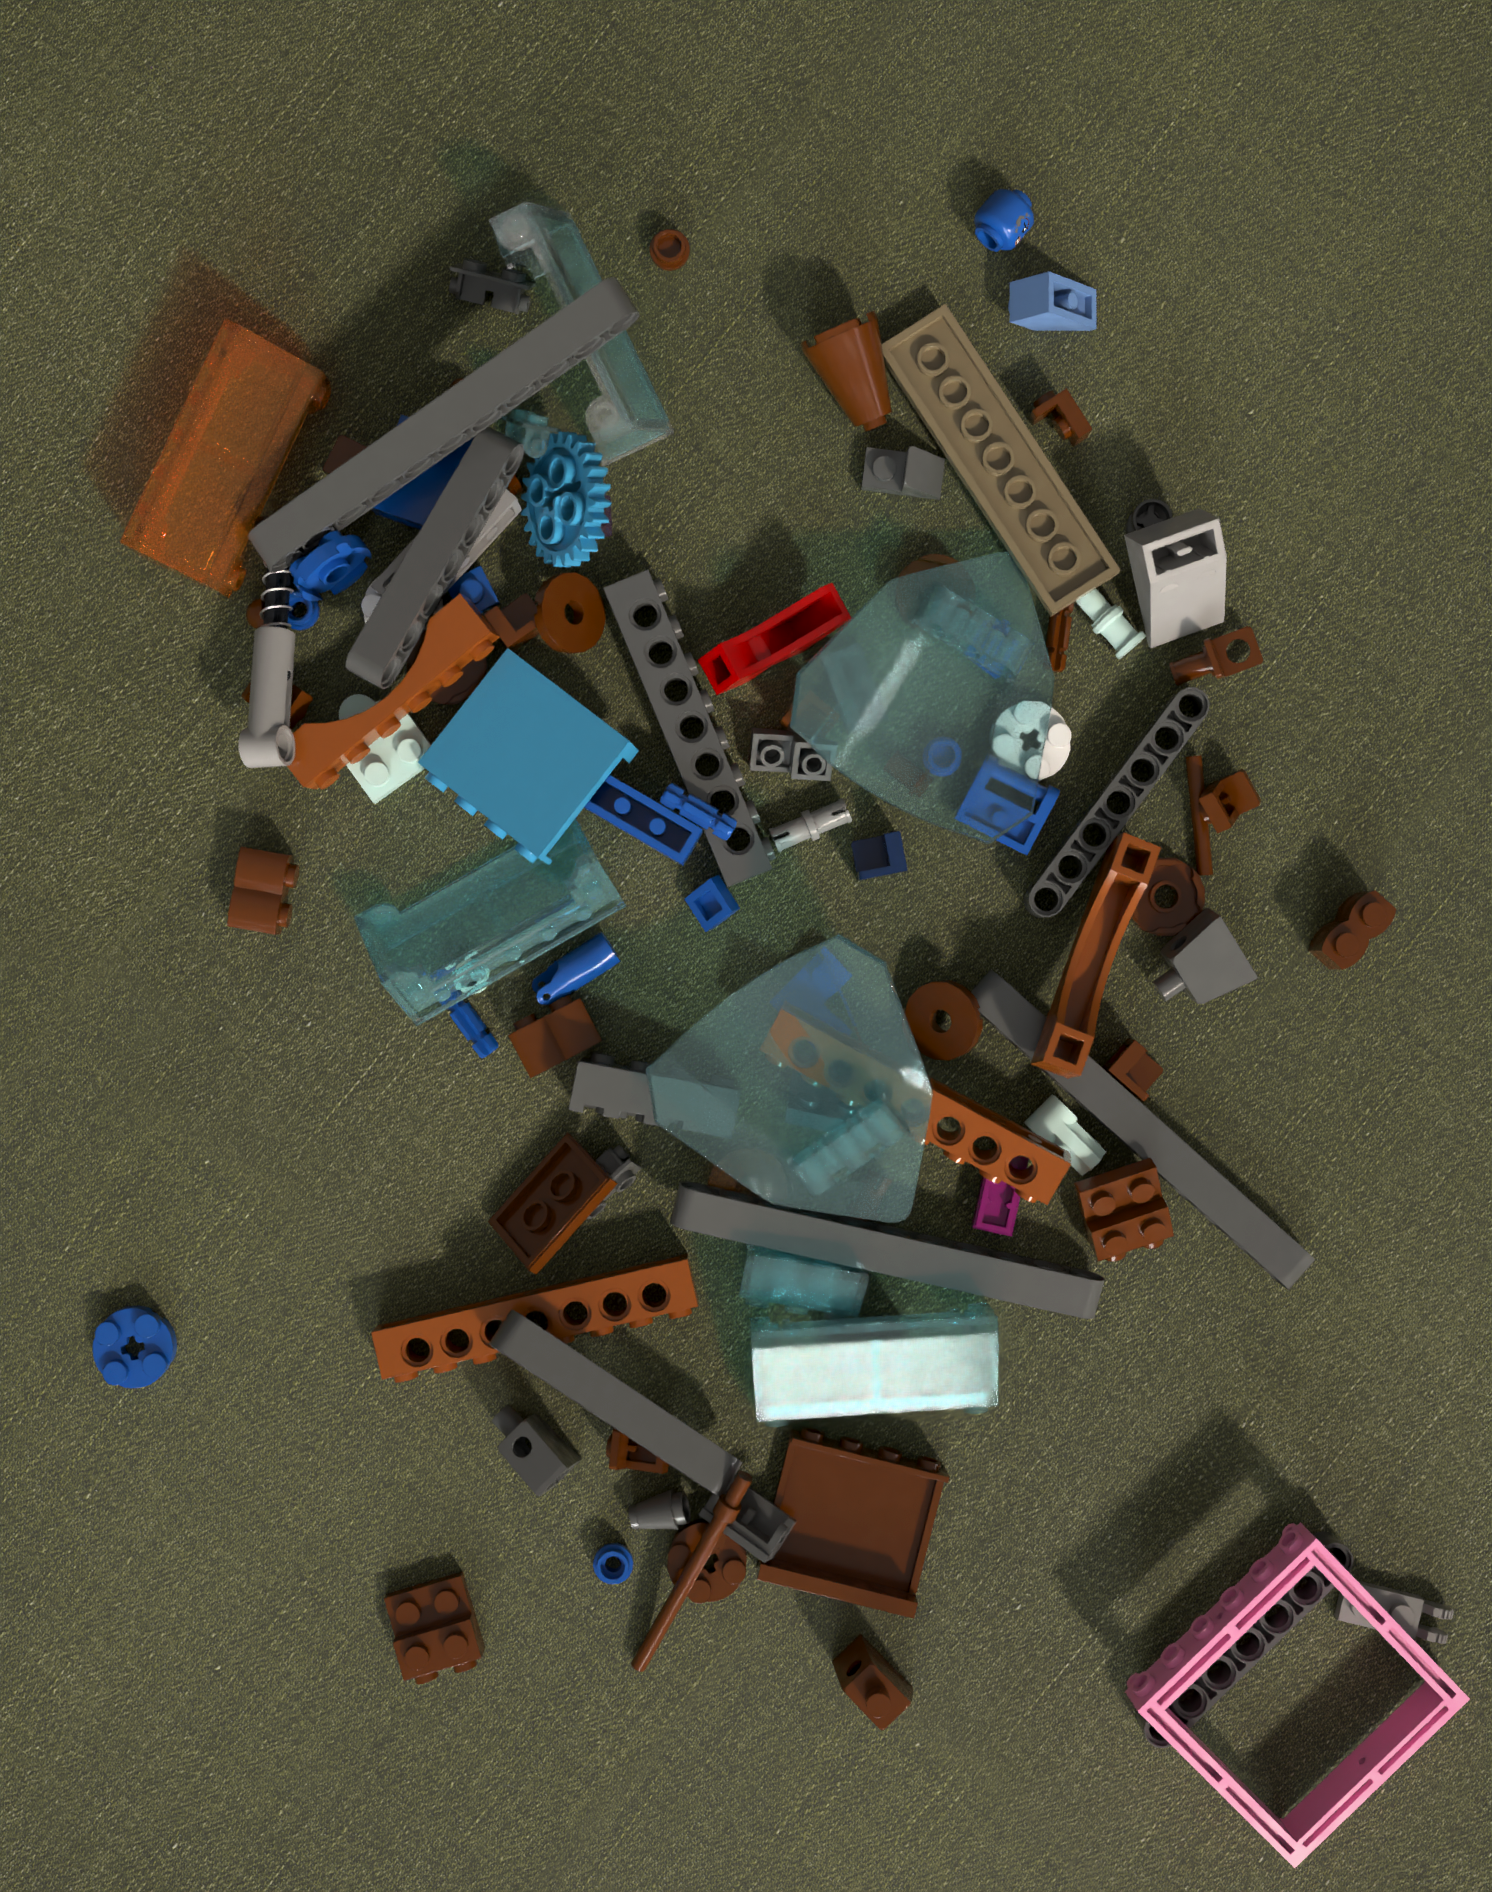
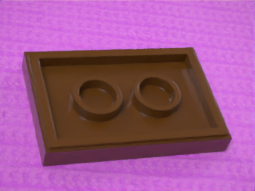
M567 1132L488 1220V1223L524 1266L537 1275L618 1183L573 1135Z

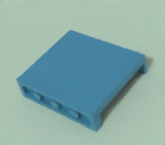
M507 648L418 763L429 771L424 778L443 793L449 787L458 794L454 802L472 816L477 811L485 815L488 820L484 823V826L502 840L507 834L518 842L514 849L531 863H534L539 858L550 865L553 860L546 856L621 759L630 763L639 750L628 739Z

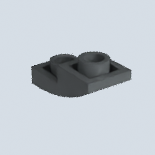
M752 727L748 758L749 771L787 772L791 779L830 781L835 742L798 732Z

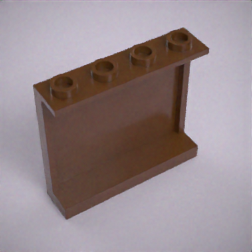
M802 1427L801 1431L791 1429L773 1504L796 1519L797 1522L773 1559L765 1563L760 1559L758 1560L757 1580L914 1619L918 1605L916 1592L943 1484L949 1481L946 1468L941 1466L942 1463L939 1460L931 1457L918 1456V1459L914 1460L902 1457L903 1453L895 1448L880 1446L879 1450L863 1447L864 1443L855 1438L841 1436L840 1441L824 1437L825 1433L815 1428Z

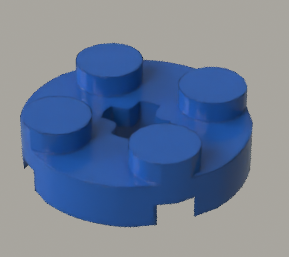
M338 530L332 531L320 540V546L308 556L301 557L293 562L289 571L294 577V585L306 600H323L319 593L331 590L336 595L354 584L365 573L368 566L364 559L366 556L371 558L372 554L359 536H343Z
M128 1306L111 1314L96 1328L92 1347L93 1357L98 1370L102 1373L104 1380L108 1384L119 1385L124 1388H141L154 1383L168 1370L170 1363L173 1362L176 1355L177 1339L171 1323L165 1317L161 1318L157 1313L152 1312L153 1309L146 1306ZM129 1337H135L137 1343L143 1342L144 1349L138 1353V1357H133L131 1353L126 1351L125 1345L129 1343Z

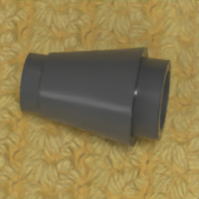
M668 1490L637 1504L630 1505L628 1510L630 1524L634 1530L640 1528L680 1530L682 1525L690 1523V1507L684 1491Z

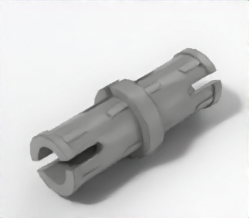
M843 798L813 812L807 809L801 812V817L775 828H770L769 832L772 840L778 839L774 841L778 853L809 838L815 841L820 838L819 834L852 822L849 810L842 812L847 807Z

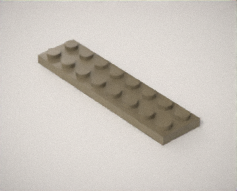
M946 304L882 344L885 365L1050 617L1119 574L1121 571L1119 566Z

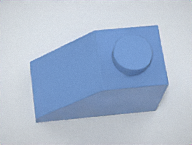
M1050 271L1010 282V299L1008 302L1010 323L1033 331L1095 330L1096 289Z

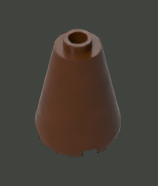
M875 311L866 314L869 322L865 324L861 323L860 318H855L814 336L816 345L812 347L809 340L800 343L802 351L853 426L863 425L865 432L887 423L885 415L892 412L878 318Z

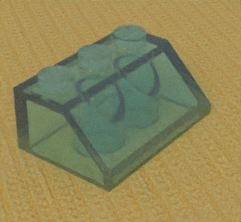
M746 1244L738 1297L746 1298L745 1304L754 1307L768 1308L769 1302L785 1305L784 1310L790 1313L807 1315L810 1309L824 1312V1317L827 1319L847 1322L848 1316L856 1318L859 1316L869 1275L867 1270Z

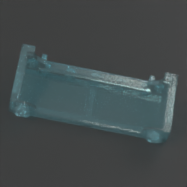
M577 817L546 855L553 860L550 865L539 858L534 863H531L512 847L402 911H399L392 904L382 903L376 904L354 917L381 984L416 1026L626 907L624 900Z
M987 1302L969 1303L968 1309L964 1310L963 1315L958 1308H950V1312L819 1321L790 1322V1319H782V1327H779L777 1322H770V1317L750 1318L756 1422L764 1421L765 1426H785L789 1424L788 1420L961 1408H964L965 1413L979 1414L988 1412V1407L998 1406V1317Z

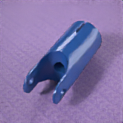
M603 932L598 933L555 961L545 972L533 979L532 988L536 992V999L540 1004L549 1005L559 998L577 991L621 962ZM543 981L545 982V985L543 987H539L538 983ZM548 993L550 997L548 999H544L543 995Z

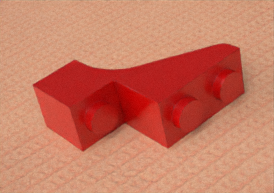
M829 583L756 627L718 644L698 659V662L716 695H719L751 681L772 665L803 653L852 618L833 583Z

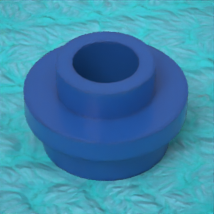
M294 590L293 593H290L289 606L293 607L288 613V623L292 625L290 628L299 631L311 628L317 622L320 615L318 601L306 600L299 590ZM298 604H305L307 608L306 614L300 618L295 617L294 608Z
M608 1543L602 1546L594 1557V1572L604 1583L619 1584L624 1582L633 1570L631 1552L619 1543ZM609 1557H617L621 1561V1565L617 1568H610L606 1560Z

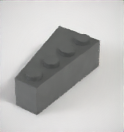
M592 1052L591 1058L583 1057L578 1061L568 1110L583 1113L584 1107L596 1109V1113L605 1117L619 1119L633 1116L636 1121L643 1124L655 1126L672 1124L675 1125V1129L727 1139L731 1138L740 1089L732 1087L733 1080L710 1076L709 1082L694 1080V1072L671 1068L669 1074L654 1071L655 1064L631 1060L630 1066L615 1064V1056Z

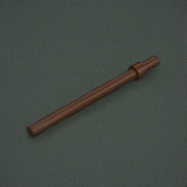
M739 1471L727 1493L720 1495L712 1510L714 1514L712 1520L631 1662L635 1670L639 1672L646 1670L728 1523L735 1521L742 1508L740 1502L753 1481V1478L748 1473Z

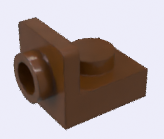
M1067 388L1057 395L1051 390L1032 404L1035 409L1032 410L1028 418L1032 426L1053 414L1052 424L1057 434L1063 440L1068 439L1073 447L1085 440L1092 431V427Z

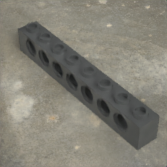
M645 570L604 587L603 589L688 794L691 793L711 805V800L715 794L719 792L729 793L733 797L735 804L733 809L726 814L736 819L737 825L735 829H742L749 835L750 843L748 847L742 851H734L729 848L726 840L712 834L714 831L712 828L709 827L707 830L703 828L727 888L772 870L770 861L776 859L775 853L768 837L760 839L754 824L761 822L753 801L745 802L739 787L745 785V781L737 763L729 765L723 750L730 748L722 726L713 727L708 713L715 711L706 688L698 691L693 676L699 674L691 652L683 654L677 639L684 637L676 615L668 617L662 602L669 599L660 577L652 580L649 570ZM649 608L655 611L657 614L655 623L649 627H641L636 624L634 619L639 610ZM658 645L668 646L673 652L672 658L665 664H656L650 659L652 649ZM673 682L685 684L688 688L687 696L679 702L669 700L665 696V690L669 684ZM687 719H697L703 724V732L698 738L688 739L681 734V725ZM710 755L716 758L719 763L718 771L712 776H702L696 770V762L700 757Z

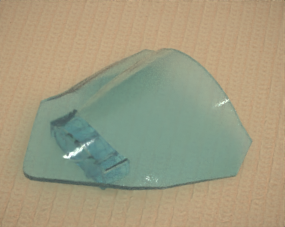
M1008 552L989 554L889 580L797 672L790 727L805 739L822 758L863 789L912 816L943 829L968 836L987 845L1033 815L1055 681L1028 582Z
M837 934L816 946L808 948L751 980L699 1019L658 1059L646 1068L655 1123L768 1202L786 1207L892 1223L905 1220L911 1213L927 1134L933 1090L886 962L842 935Z

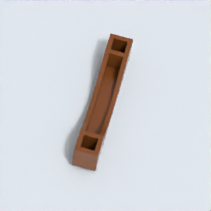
M460 593L428 620L425 638L416 661L400 684L383 700L368 710L352 717L327 723H304L293 732L296 748L295 758L292 764L287 767L305 788H320L322 790L329 787L340 777L339 770L349 762L351 764L359 762L370 752L371 749L368 746L379 737L382 739L387 738L396 732L401 726L400 720L410 711L416 713L426 707L432 700L430 695L442 685L443 687H448L456 682L463 675L461 669L473 659L474 661H479L486 657L494 649L492 643L500 638V636L472 600Z
M1123 832L1107 848L1030 1064L1067 1079L1081 1076L1095 1037L1099 1007L1113 960L1128 923L1149 884L1161 847Z

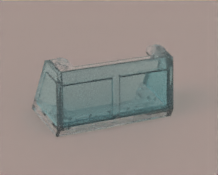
M524 202L489 219L500 255L506 267L509 269L515 266L524 267L532 273L534 280L545 275L561 309L602 281L569 212ZM626 330L585 358L603 395L590 403L585 415L587 427L595 443L594 451L603 455L600 462L602 467L674 434V429Z

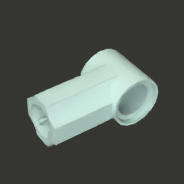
M1052 1094L1024 1123L1033 1133L1071 1153V1166L1083 1176L1101 1161L1106 1151L1076 1122L1078 1120L1077 1117Z

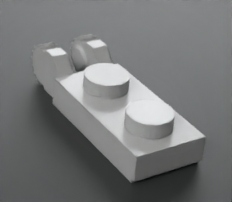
M1358 1581L1411 1638L1415 1639L1417 1636L1426 1641L1440 1644L1447 1642V1633L1436 1627L1421 1625L1419 1621L1422 1612L1439 1619L1451 1620L1454 1613L1453 1609L1443 1604L1424 1600L1416 1594ZM1339 1592L1334 1617L1339 1621L1375 1629L1348 1599Z

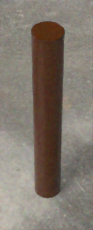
M1202 756L1185 757L1196 869L1199 876L1213 875L1209 825L1205 822L1199 810V797L1205 790Z

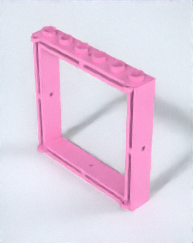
M1301 1522L1298 1525L1294 1523L1288 1524L1282 1531L1279 1543L1264 1558L1255 1561L1250 1567L1249 1572L1235 1586L1226 1589L1221 1595L1220 1600L1205 1615L1196 1618L1191 1624L1190 1629L1176 1643L1167 1646L1162 1652L1161 1657L1147 1671L1140 1674L1135 1673L1129 1677L1127 1681L1128 1689L1125 1691L1136 1710L1294 1868L1470 1700ZM1316 1566L1421 1675L1424 1683L1289 1814L1279 1819L1168 1706L1308 1571Z

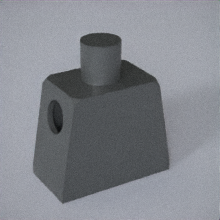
M1206 908L1161 949L1160 953L1170 970L1153 980L1152 984L1164 1001L1169 1000L1183 990L1195 1003L1204 1004L1254 981L1258 976L1222 917L1211 909Z
M508 1404L491 1420L506 1437L497 1446L498 1451L537 1497L554 1488L582 1460L537 1414L523 1420ZM525 1438L530 1440L531 1449L526 1445Z

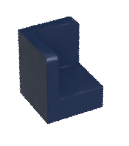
M900 831L851 843L858 881L908 871Z

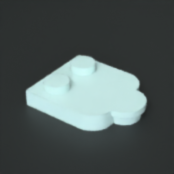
M352 695L341 704L339 720L347 719L366 711L381 700L375 702L366 695ZM409 713L400 720L401 726L396 732L384 739L379 737L368 746L371 750L362 760L355 764L349 762L346 765L375 804L425 769L418 761L431 744Z

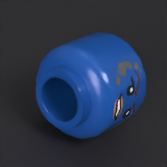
M1004 188L995 190L979 208L974 217L975 235L981 244L994 252L1013 250L1034 224V215L1031 210L1032 203L1029 197L1017 189L1013 191Z

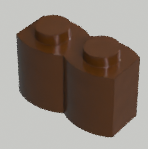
M250 847L240 848L227 926L274 935L281 934L282 927H289L292 917V904L287 903L289 888L296 887L299 876V865L294 864V855Z
M1376 890L1357 892L1342 903L1336 913L1335 921L1326 924L1314 935L1308 951L1328 969L1343 970L1349 968L1364 955L1369 940L1377 937L1389 927L1394 919L1396 908Z
M568 995L548 1005L552 1013L538 1020L533 1013L513 1024L516 1031L508 1036L530 1078L603 1041L582 998L573 1001L571 996Z

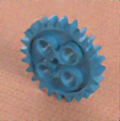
M572 432L550 433L549 440H540L541 449H534L532 451L535 463L527 462L530 477L523 478L522 480L527 486V493L521 494V499L527 502V507L521 512L522 516H528V522L524 527V531L532 532L529 545L537 546L535 555L537 557H544L545 564H553V567L581 566V561L590 560L589 552L598 551L595 539H604L605 537L601 529V523H609L608 517L604 514V508L611 506V502L605 499V492L611 488V484L603 483V478L608 469L607 467H599L603 455L602 453H594L595 443L587 442L586 435H577V433Z

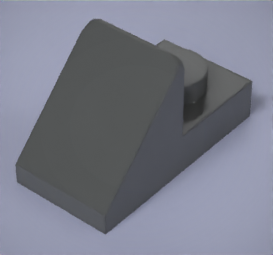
M910 445L907 452L867 447L861 490L940 500L945 459Z

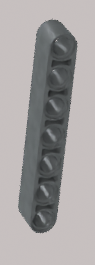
M487 427L474 437L352 646L346 660L348 671L381 689L388 688L394 682L426 628L428 620L433 616L519 468L525 450L522 443L490 427Z
M1188 687L1174 694L1166 702L1026 890L1023 903L1030 915L1036 918H1047L1058 914L1206 717L1210 702L1203 690L1196 687ZM1181 698H1188L1194 702L1196 707L1194 717H1186L1180 712L1179 702ZM1158 729L1165 730L1171 735L1172 745L1170 749L1164 750L1156 744L1155 734ZM1134 761H1140L1146 765L1148 777L1145 782H1139L1132 777L1131 766ZM1111 793L1119 794L1124 800L1125 805L1121 814H1114L1107 807V798ZM1087 825H1093L1100 831L1101 840L1095 847L1087 845L1083 839V830ZM1063 857H1070L1076 862L1077 872L1072 879L1063 877L1059 872V862ZM1041 888L1050 891L1053 896L1052 907L1047 911L1040 910L1034 902V896Z
M513 1309L510 1310L489 1342V1345L718 1497L724 1494L742 1465V1462Z
M1322 1531L1314 1534L1327 1550L1330 1548L1337 1549L1335 1558L1350 1572L1354 1560L1349 1548L1330 1532ZM1316 1566L1304 1575L1308 1576V1582L1303 1588L1295 1590L1293 1586L1275 1603L1280 1604L1276 1615L1265 1617L1264 1614L1246 1631L1251 1633V1638L1247 1643L1236 1645L1235 1642L1216 1660L1223 1661L1222 1667L1217 1672L1208 1673L1206 1670L1187 1688L1194 1689V1694L1191 1698L1184 1701L1177 1698L1168 1706L1189 1729L1335 1587ZM1136 1711L1137 1723L1147 1741L1157 1748L1170 1747L1171 1744L1155 1728H1149L1150 1723Z

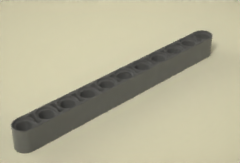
M615 277L601 281L254 527L249 532L248 538L269 571L275 573L291 566L297 559L304 557L317 548L320 540L327 533L336 530L341 531L618 336L638 319V310Z
M990 969L970 991L978 1001L980 1016L1032 1061L1046 1017L1003 978ZM1089 1055L1082 1074L1078 1077L1067 1079L1040 1068L1141 1160L1151 1157L1157 1168L1158 1175L1287 1290L1294 1285L1315 1261L1303 1247Z
M688 1181L679 1183L670 1219L672 1225L692 1232L1085 1319L1095 1318L1105 1280L1102 1276L1084 1269Z

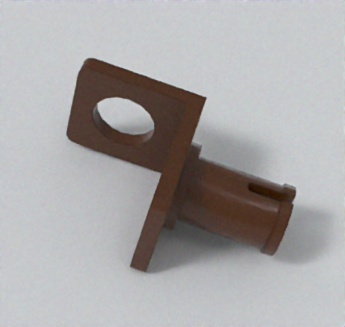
M1246 626L1215 639L1208 638L1203 640L1205 645L1202 646L1203 651L1175 662L1172 661L1169 663L1176 685L1180 686L1185 682L1210 673L1216 676L1217 679L1228 677L1262 664L1263 657L1252 627ZM1237 639L1246 641L1250 646L1249 657L1241 663L1229 660L1226 652L1230 642Z

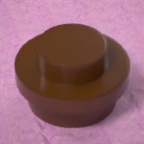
M662 230L651 240V259L657 267L663 270H677L689 258L690 247L688 240L677 230Z

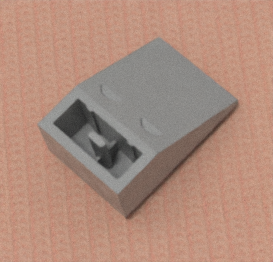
M1198 508L1124 535L1149 648L1224 622L1227 556L1218 517Z

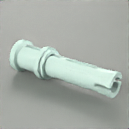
M1097 589L1092 590L1076 601L1082 610L1093 620L1094 623L1091 626L1094 633H1101L1116 650L1115 656L1118 660L1146 637L1143 631L1137 632L1122 615L1124 610L1121 606L1116 604L1111 606Z

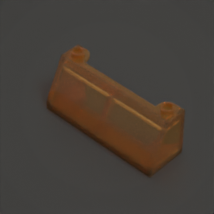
M225 318L119 543L140 557L229 598L232 591H237L241 587L246 575V570L242 568L243 562L240 556L248 542V534L254 528L255 521L264 508L307 414H313L317 409H324L330 398L331 388L329 385L331 382L323 371L243 326Z

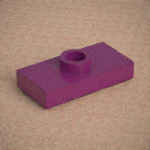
M1016 1156L1010 1161V1164L1016 1169L1024 1170L1027 1169L1029 1158ZM982 1176L971 1227L1012 1237L1020 1202V1196L1015 1193V1188L1003 1181L999 1184L991 1182Z

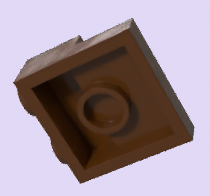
M1151 1157L1074 1183L1087 1239L1098 1261L1105 1259L1110 1262H1116L1123 1259L1128 1251L1140 1247L1155 1249L1164 1243V1239L1174 1236L1169 1209L1162 1197L1157 1168Z
M463 1571L385 1595L384 1601L395 1635L393 1646L404 1681L414 1678L416 1684H425L436 1679L439 1676L438 1671L453 1667L455 1673H461L474 1668L478 1664L477 1659L482 1658L485 1645Z

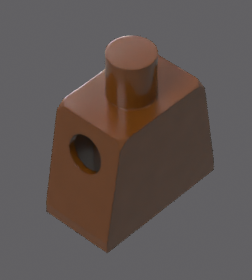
M862 1634L854 1639L832 1661L844 1693L880 1730L886 1729L912 1703L913 1687ZM861 1662L860 1668L854 1673L852 1671L853 1667Z

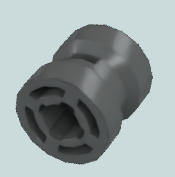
M1157 499L1143 501L1127 518L1125 525L1126 534L1142 529L1141 525L1145 528L1173 518L1169 506Z

